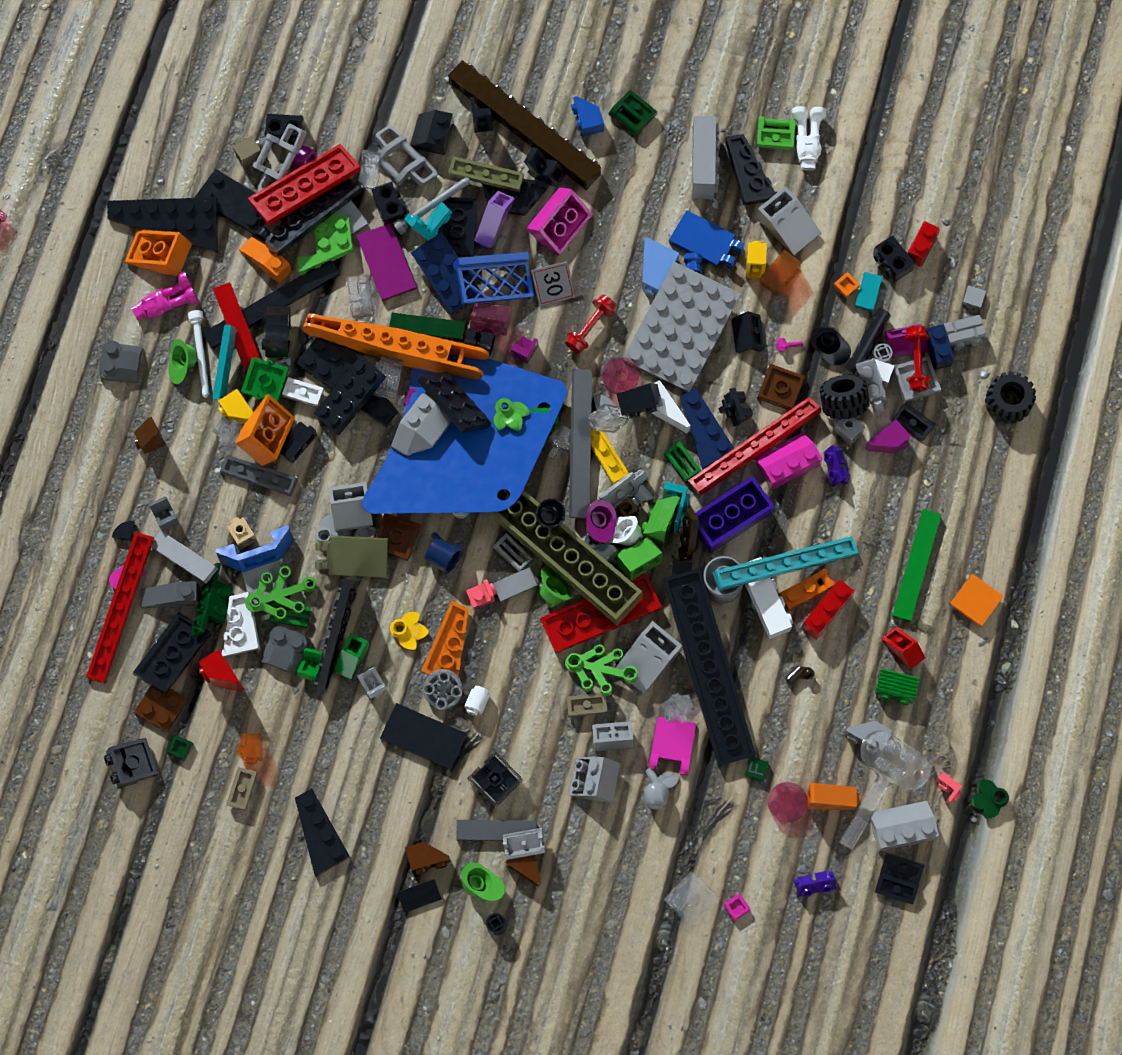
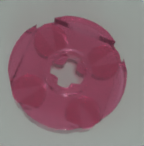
M626 357L609 360L602 370V382L605 388L614 394L636 388L639 382L637 365ZM617 373H625L624 379H617Z

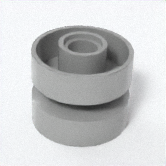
M719 556L712 559L705 567L703 579L709 599L715 603H730L742 591L743 585L719 591L713 575L715 570L739 565L740 563L734 558Z

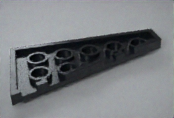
M348 178L284 216L282 222L274 228L265 241L266 247L275 255L280 256L362 192L361 187Z
M217 197L107 201V219L141 230L180 232L192 245L218 253Z
M316 337L296 362V365L333 390L358 357L351 348ZM380 387L377 388L360 409L384 427H387L397 414V410Z

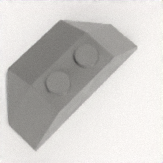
M427 392L422 393L400 421L391 448L405 456L430 449L436 444L452 421Z

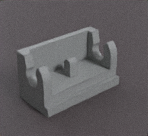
M632 721L592 725L594 751L633 748Z
M542 828L503 835L506 860L545 853L546 845Z

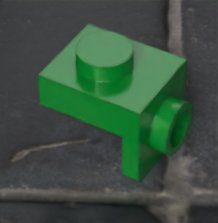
M305 648L303 660L297 671V677L315 682L316 676L319 675L321 670L319 663L324 653L316 649Z

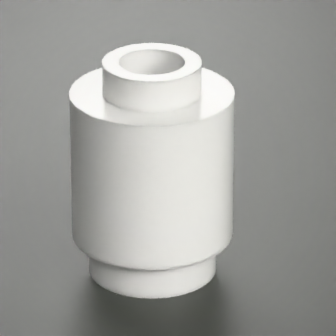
M475 686L474 689H471L464 706L467 709L466 712L473 716L482 714L489 699V691L481 686Z

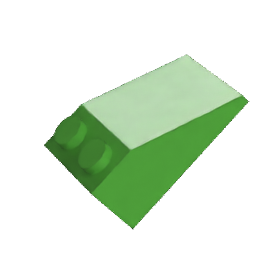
M673 496L657 500L655 506L651 505L648 516H650L648 523L644 522L641 528V533L644 536L643 540L650 537L657 546L664 548L676 519L680 497Z

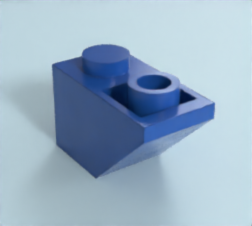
M578 96L573 97L574 104H571L573 115H577L576 126L578 131H582L583 137L604 132V121L600 108Z

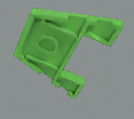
M333 214L314 229L316 254L297 257L299 274L304 275L306 271L312 268L317 269L325 262L334 261L353 252L349 216Z

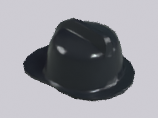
M822 326L812 334V346L829 364L842 365L849 360L851 348L837 329L830 326Z

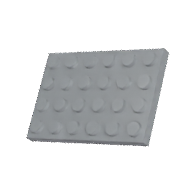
M674 261L623 357V361L687 393L690 392L741 297V293Z

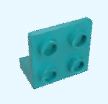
M440 202L425 222L416 214L413 217L408 213L404 219L414 230L429 241L438 234L441 225L449 221L452 211L443 202Z
M665 482L663 499L673 496L680 497L674 524V532L678 533V529L683 528L682 519L685 517L683 510L688 509L691 494H688V487Z

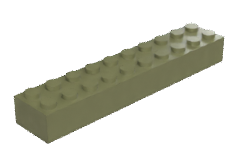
M502 489L497 493V497L503 501L507 500L510 497V492ZM524 489L518 500L509 508L498 512H486L615 625H618L643 599V593L636 585L566 525L561 523L553 529H546L540 526L535 517L536 508L540 503Z

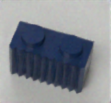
M944 324L928 327L927 334L930 338L927 340L928 352H930L929 355L930 359H932L933 368L937 370L952 366L954 356Z

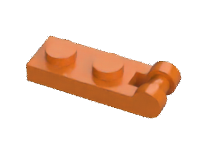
M825 568L780 592L779 595L783 597L786 608L790 611L830 590L835 585V582L830 579L829 572ZM820 579L824 582L822 586H819L817 582Z

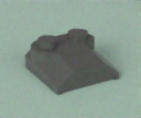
M116 341L105 342L101 353L99 378L106 381L138 383L143 347L119 344Z
M275 626L270 632L269 641L260 662L297 676V671L303 660L304 649L309 648L311 639L287 628Z

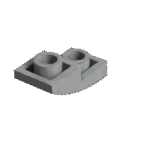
M527 568L495 582L493 585L499 600L504 601L538 586L532 569Z

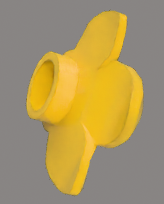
M408 612L402 619H397L390 625L391 634L398 638L403 648L416 650V640L423 639L429 633L424 625L418 623L420 613ZM402 626L403 631L397 632V627Z

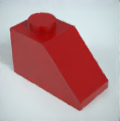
M895 627L881 638L896 658L910 670L925 659L918 642L898 627Z

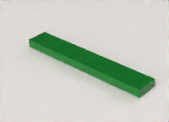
M925 509L922 510L892 617L907 622L912 620L941 518L939 513Z

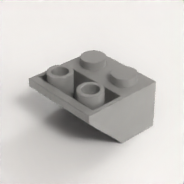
M366 482L328 488L335 532L373 526L371 513L365 511L362 505L364 495L367 492Z
M576 757L569 796L598 802H613L620 763L605 757Z

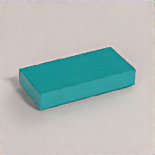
M864 272L855 308L873 312L883 276Z

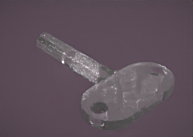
M874 731L868 734L860 747L861 758L876 773V779L839 840L841 845L850 850L854 849L891 785L895 784L908 791L917 790L923 787L930 775V765L923 754L885 731ZM874 740L876 748L870 751L869 743ZM920 770L922 776L916 781L914 775Z

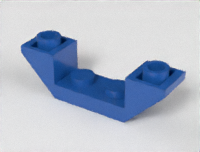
M289 525L270 531L274 543L241 554L237 553L234 544L216 549L215 551L220 563L245 572L280 560L294 540Z

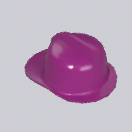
M596 500L589 506L586 515L587 532L593 540L599 543L609 542L615 533L616 511L610 502Z

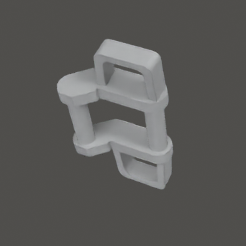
M288 124L281 139L267 133L265 137L267 140L257 161H254L252 167L264 172L258 186L259 191L266 188L271 176L279 180L287 175L296 154L300 152L306 131ZM297 130L298 136L293 146L287 142L292 132ZM273 142L290 150L279 173L263 166Z
M388 125L376 133L375 140L382 147V150L376 155L374 161L381 165L395 179L394 182L398 186L403 184L409 176L421 187L436 179L437 171L424 156H420L406 142L407 139L393 126ZM387 133H391L396 138L389 144H386L381 138ZM402 147L415 161L406 166L399 174L385 159L389 154ZM423 166L431 174L425 179L420 178L415 173Z

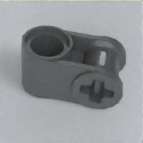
M589 534L586 535L584 542L610 564L617 558L619 552L612 544L596 541V545H590V541L593 542L594 540Z

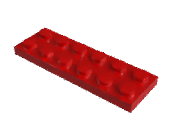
M338 144L250 196L248 201L269 226L361 171V167L341 144Z
M647 573L631 581L642 591L643 599L618 625H615L587 599L541 617L540 621L555 654L661 610V603Z

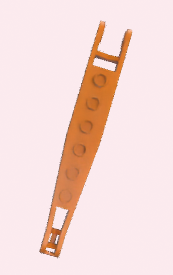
M308 314L303 326V331L308 335L322 338L395 364L438 373L448 372L450 375L478 380L483 376V372L480 369L462 364L464 357L477 360H487L489 357V352L480 347L399 328L317 314ZM449 354L459 356L457 363L447 361Z

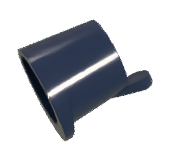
M433 532L431 537L434 541L428 547L425 559L443 573L449 574L460 560L464 546L461 544L452 545L444 541L436 532Z

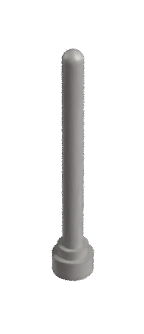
M467 177L462 179L414 212L412 216L414 217L416 214L422 217L438 206L440 202H444L470 183V179ZM403 218L393 222L400 235L404 234L407 231L406 229L409 228V224Z

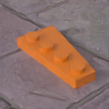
M451 601L421 669V673L429 676L436 670L446 669L458 676L469 608Z

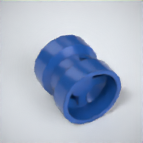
M699 253L685 254V267L702 274V267L700 266L702 255Z

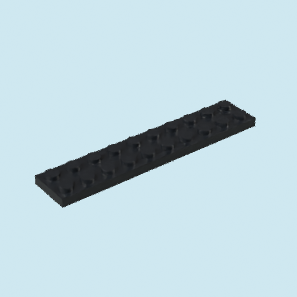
M698 568L663 578L664 587L680 641L683 645V651L717 766L756 756L701 569Z

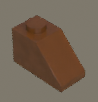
M149 417L134 432L136 439H134L135 445L138 450L142 449L144 454L165 445L152 417Z

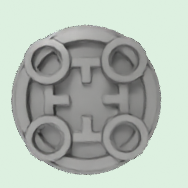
M446 669L432 672L426 678L423 687V693L427 702L440 710L454 706L460 700L463 691L460 678L454 672Z

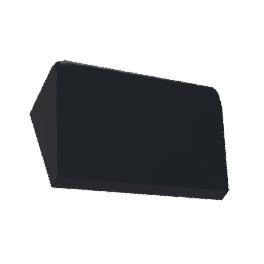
M904 403L893 417V420L896 419L905 429L922 441L925 440L936 425L907 403Z
M435 879L397 892L404 913L442 900Z

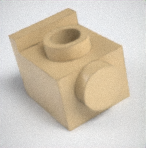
M236 517L229 522L230 525L227 528L240 550L257 540L244 517L241 519ZM243 528L242 532H237V530Z

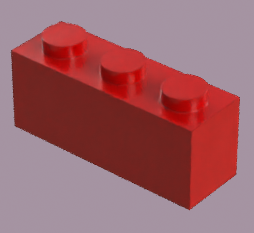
M839 579L806 618L801 628L817 640L853 597L855 591Z

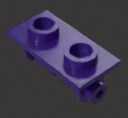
M832 445L823 452L832 487H835L840 482L842 485L848 484L850 477L847 467H840V464L845 463L843 451L839 446L834 447Z
M827 870L815 873L816 880H812L811 874L794 879L797 897H808L815 893H826L836 889V877H834L833 871L829 872Z

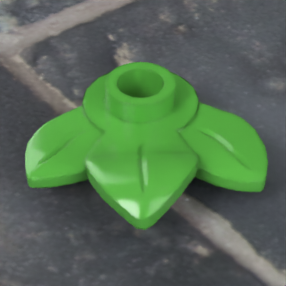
M501 398L495 404L496 414L493 422L499 431L505 428L506 425L513 430L521 431L523 425L522 417L530 415V411L521 402H512L507 398ZM501 405H507L508 409H503Z

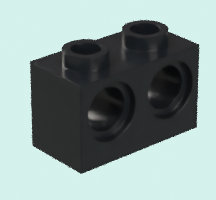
M267 114L265 136L269 133L281 139L288 124H292L305 131L304 117L302 115ZM275 128H279L276 132L272 131ZM298 131L291 134L287 143L295 144Z
M389 182L371 188L372 196L383 225L389 223L393 225V222L405 218L404 214L407 211L404 203L400 204L398 199L401 197L398 187L394 188L393 183ZM386 194H390V195H391L389 198H384V197H383V196L386 195ZM391 210L397 211L395 214L389 213Z
M893 235L874 248V260L883 266L887 277L892 278L894 282L913 271L914 261ZM887 250V251H889L891 254H890V255H886V254L883 253V251ZM894 265H900L902 269H896Z

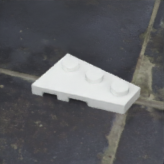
M249 592L229 596L226 618L227 627L224 633V649L222 650L224 658L260 649L254 612L249 611L245 606V600L250 595Z

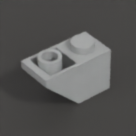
M871 721L848 727L844 735L847 736L850 742L854 744L860 743L865 746L864 749L869 753L879 754L892 730L877 721Z

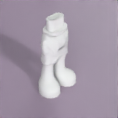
M802 106L794 107L792 109V117L797 121L798 125L796 140L799 163H801V170L812 171L816 169L818 157L821 155L819 126L820 122L826 117V109L814 107L810 110V135L807 136L808 109Z

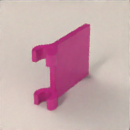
M658 717L649 768L652 767L653 770H656L659 758L681 762L680 775L687 776L696 723Z

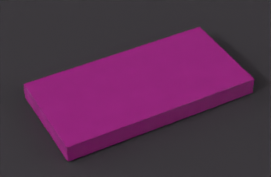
M391 223L356 235L382 302L417 289Z

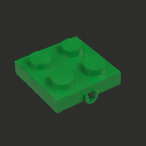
M252 357L241 394L254 397L260 401L269 394L279 402L289 368L275 364L272 360L265 361Z

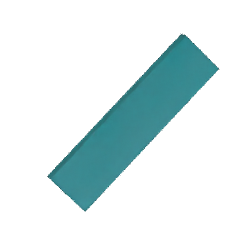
M225 325L223 330L213 391V399L217 401L225 397L227 393L237 328L232 325Z

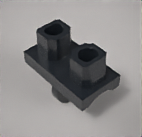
M730 388L729 392L723 396V406L719 408V412L721 414L726 413L727 418H731L733 427H736L743 421L748 420L752 413L749 408H742L741 406L746 401L745 392L736 391V388Z

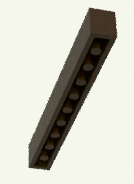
M462 60L449 73L450 85L468 99L474 97L475 104L481 109L490 108L491 116L531 148H538L546 159L558 161L566 171V175L585 190L599 178L601 167L596 160L588 158L582 149L575 148L569 139L562 138L556 129L548 127L539 116L535 117L531 114V111L526 106H521L512 95L508 96L504 93L499 85L491 83L489 78L485 74L477 72L472 64H467Z

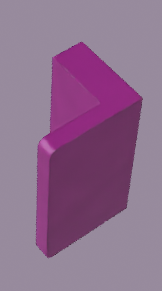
M908 327L885 331V338L893 352L892 359L914 354L913 342L904 340ZM927 340L922 341L921 353L927 352Z

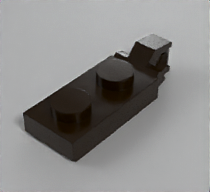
M686 509L685 517L682 519L683 533L680 534L681 547L678 548V557L681 561L692 559V552L696 548L699 518L694 510Z

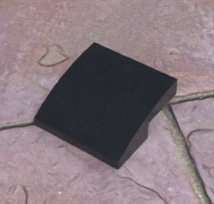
M886 852L875 893L914 904L925 865Z

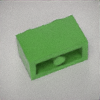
M650 537L638 540L634 546L629 549H623L617 555V565L630 581L662 563V552Z

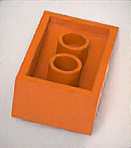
M137 230L125 263L164 275L178 276L181 273L192 243L180 232Z
M268 394L242 427L235 444L261 466L277 460L295 417Z

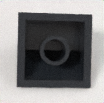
M432 110L419 114L410 146L413 149L445 155L454 125L453 113Z

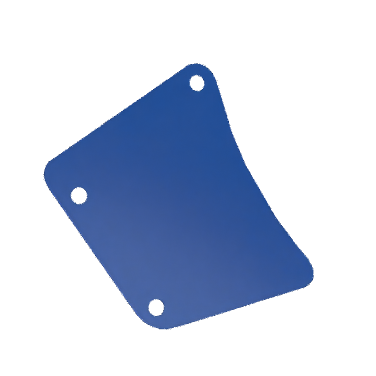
M449 354L447 361L457 363L459 356ZM464 357L462 364L480 369L483 372L482 378L476 380L451 376L463 388L470 399L475 402L477 407L485 413L486 417L491 421L490 427L488 429L461 433L455 424L451 422L436 444L430 449L405 456L390 448L386 460L364 495L362 501L363 509L368 513L384 514L498 512L509 508L520 497L567 394L565 384L561 381L490 358L487 360H477ZM412 368L410 388L417 390L412 392L409 399L410 402L406 404L404 416L419 396L426 392L418 383L420 376L436 374L438 372ZM507 398L512 402H521L529 409L530 415L522 417L523 425L521 431L513 430L507 425L500 431L495 427L493 418L496 414L495 404L499 399ZM542 402H547L550 405L551 409L547 413L539 411L531 413V408H538V405ZM501 405L503 409H508L507 405ZM502 489L510 492V497L504 501L497 497V493Z

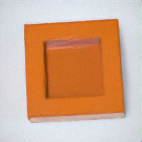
M847 272L833 286L847 299L860 287V284Z

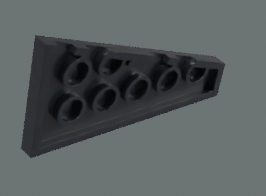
M351 576L340 581L338 592H340L339 600L336 599L333 611H336L334 619L331 618L328 627L331 630L330 636L326 638L324 643V649H326L325 656L321 657L319 663L321 672L320 675L316 676L314 686L317 687V693L324 694L328 690L334 666L331 664L335 662L339 654L337 644L343 641L352 611L349 606L356 599L355 586L356 583H361L362 577Z

